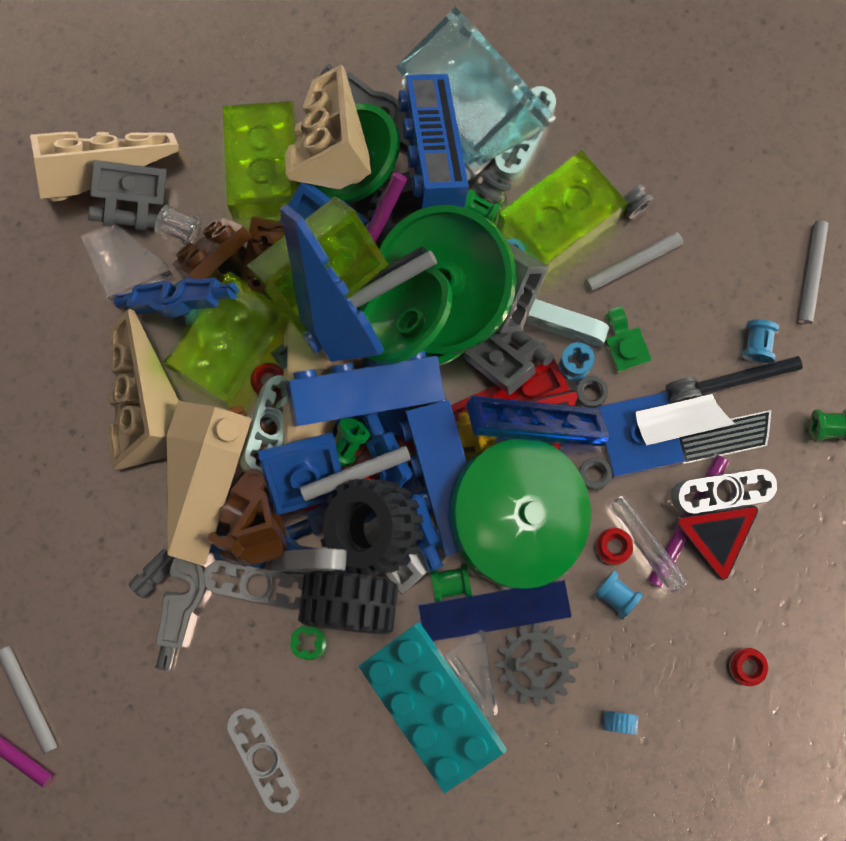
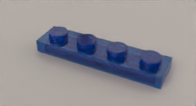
M471 396L466 404L473 433L478 436L602 447L610 439L601 411L597 408Z
M565 580L551 582L536 588H516L418 605L421 624L432 641L572 617Z

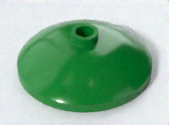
M366 103L355 104L369 152L371 174L365 176L362 181L356 184H349L342 189L313 185L334 202L342 200L345 203H352L369 196L387 180L396 165L400 151L399 131L394 120L378 106Z
M432 266L361 306L360 310L363 311L385 350L380 355L366 357L368 360L380 365L400 363L420 354L438 337L449 317L452 306V288L448 279L437 268Z

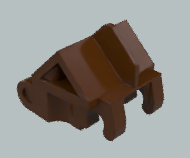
M250 469L244 473L231 489L229 500L220 511L222 515L220 521L223 525L230 527L229 534L224 537H220L216 533L208 535V540L216 548L220 549V554L225 560L244 567L247 563L253 566L281 558L284 553L283 551L288 550L282 518L280 514H275L269 490L265 485V477L258 469Z

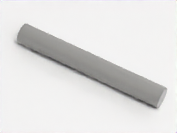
M826 221L814 222L798 321L801 324H813L829 225Z
M675 232L585 279L586 286L590 291H593L683 245L682 236L680 233Z
M429 250L347 297L355 308H358L437 264V260L432 251Z
M405 445L302 486L300 490L304 500L308 501L336 490L341 484H349V480L366 478L409 461L411 457Z
M8 646L1 649V666L45 755L58 748L11 647Z

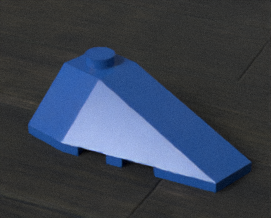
M286 204L280 208L299 318L307 331L303 335L305 342L315 354L321 351L331 362L380 355L385 350L363 311H357L353 303L345 296L350 291L343 280H340L330 266H324L329 262V258L303 217Z

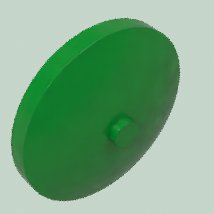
M435 205L411 213L401 220L384 239L375 260L373 273L421 246H424L427 251H432L437 260V264L433 267L437 268L451 285L452 306L443 330L424 351L434 354H455L470 350L490 338L502 325L511 309L517 285L516 264L512 250L504 235L491 221L467 208L455 205Z
M517 438L491 444L480 450L467 462L456 480L450 502V524L453 538L468 565L480 576L492 583L519 589L536 588L549 584L561 577L573 566L584 549L591 523V506L585 482L572 461L564 453L548 443L529 438Z

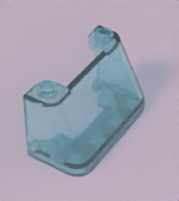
M456 6L396 66L404 77L401 81L404 88L406 75L448 74L463 158L469 165L476 162L481 166L546 129L557 119L493 45Z

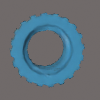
M605 711L603 730L637 735L639 716Z

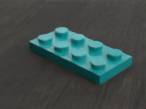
M420 622L410 627L358 666L444 794L508 750Z

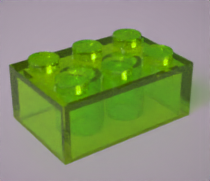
M293 101L223 106L227 207L233 220L251 219V217H281L280 208L286 204L289 205L301 182L289 180L286 176L285 168L286 150L289 145L295 144L297 135L294 133L297 117Z
M581 150L500 211L497 228L507 239L515 238L520 240L525 246L526 253L549 266L547 275L621 219L628 202L585 152Z
M336 196L305 219V222L329 258V262L324 266H330L340 280H343L350 291L345 295L348 298L376 277L388 265L355 210ZM284 236L247 266L284 318L303 335L306 329L299 318Z
M229 271L223 274L218 281L222 284H237L239 294L236 295L238 297L236 299H222L215 308L199 309L162 362V365L219 403L230 405L290 315L261 293L252 291L247 283Z

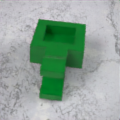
M622 306L608 310V314L605 317L613 336L606 338L604 343L615 373L618 374L650 363L652 359L640 327L629 330L627 317Z

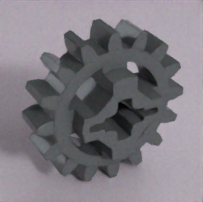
M539 623L533 624L531 633H528L524 626L518 627L520 637L516 638L508 634L506 639L511 644L509 648H498V651L505 656L504 661L495 663V667L504 668L505 674L501 675L498 681H509L511 685L506 693L510 696L518 691L520 693L519 703L524 704L528 697H532L534 707H540L542 697H545L549 704H554V693L558 692L566 696L568 692L563 686L564 683H575L576 681L569 674V669L577 668L578 663L569 661L568 657L576 650L574 647L564 648L562 644L567 639L565 634L557 639L553 637V626H549L545 633L541 632ZM529 640L528 651L521 658H512L517 647ZM544 641L550 643L557 650L560 658H553L545 650ZM534 654H539L540 661L553 663L554 666L540 669L539 676H534L533 669L527 668V666H519V663H527V661L534 659ZM512 671H520L529 680V689L524 688L518 683ZM552 672H560L557 681L544 690L545 679Z

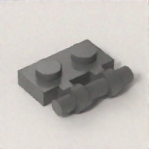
M93 160L90 196L105 199L104 208L89 206L88 220L102 222V226L114 227L115 223L132 225L136 230H146V227L160 229L161 215L148 213L149 203L163 205L166 169ZM116 199L137 202L136 212L117 210Z
M524 327L521 332L502 334L496 332L485 342L461 354L466 361L509 396L536 374L535 366L530 361H539L542 365L547 366L554 358V355L546 349V344L539 338H532L526 334ZM509 343H516L521 348L516 351Z

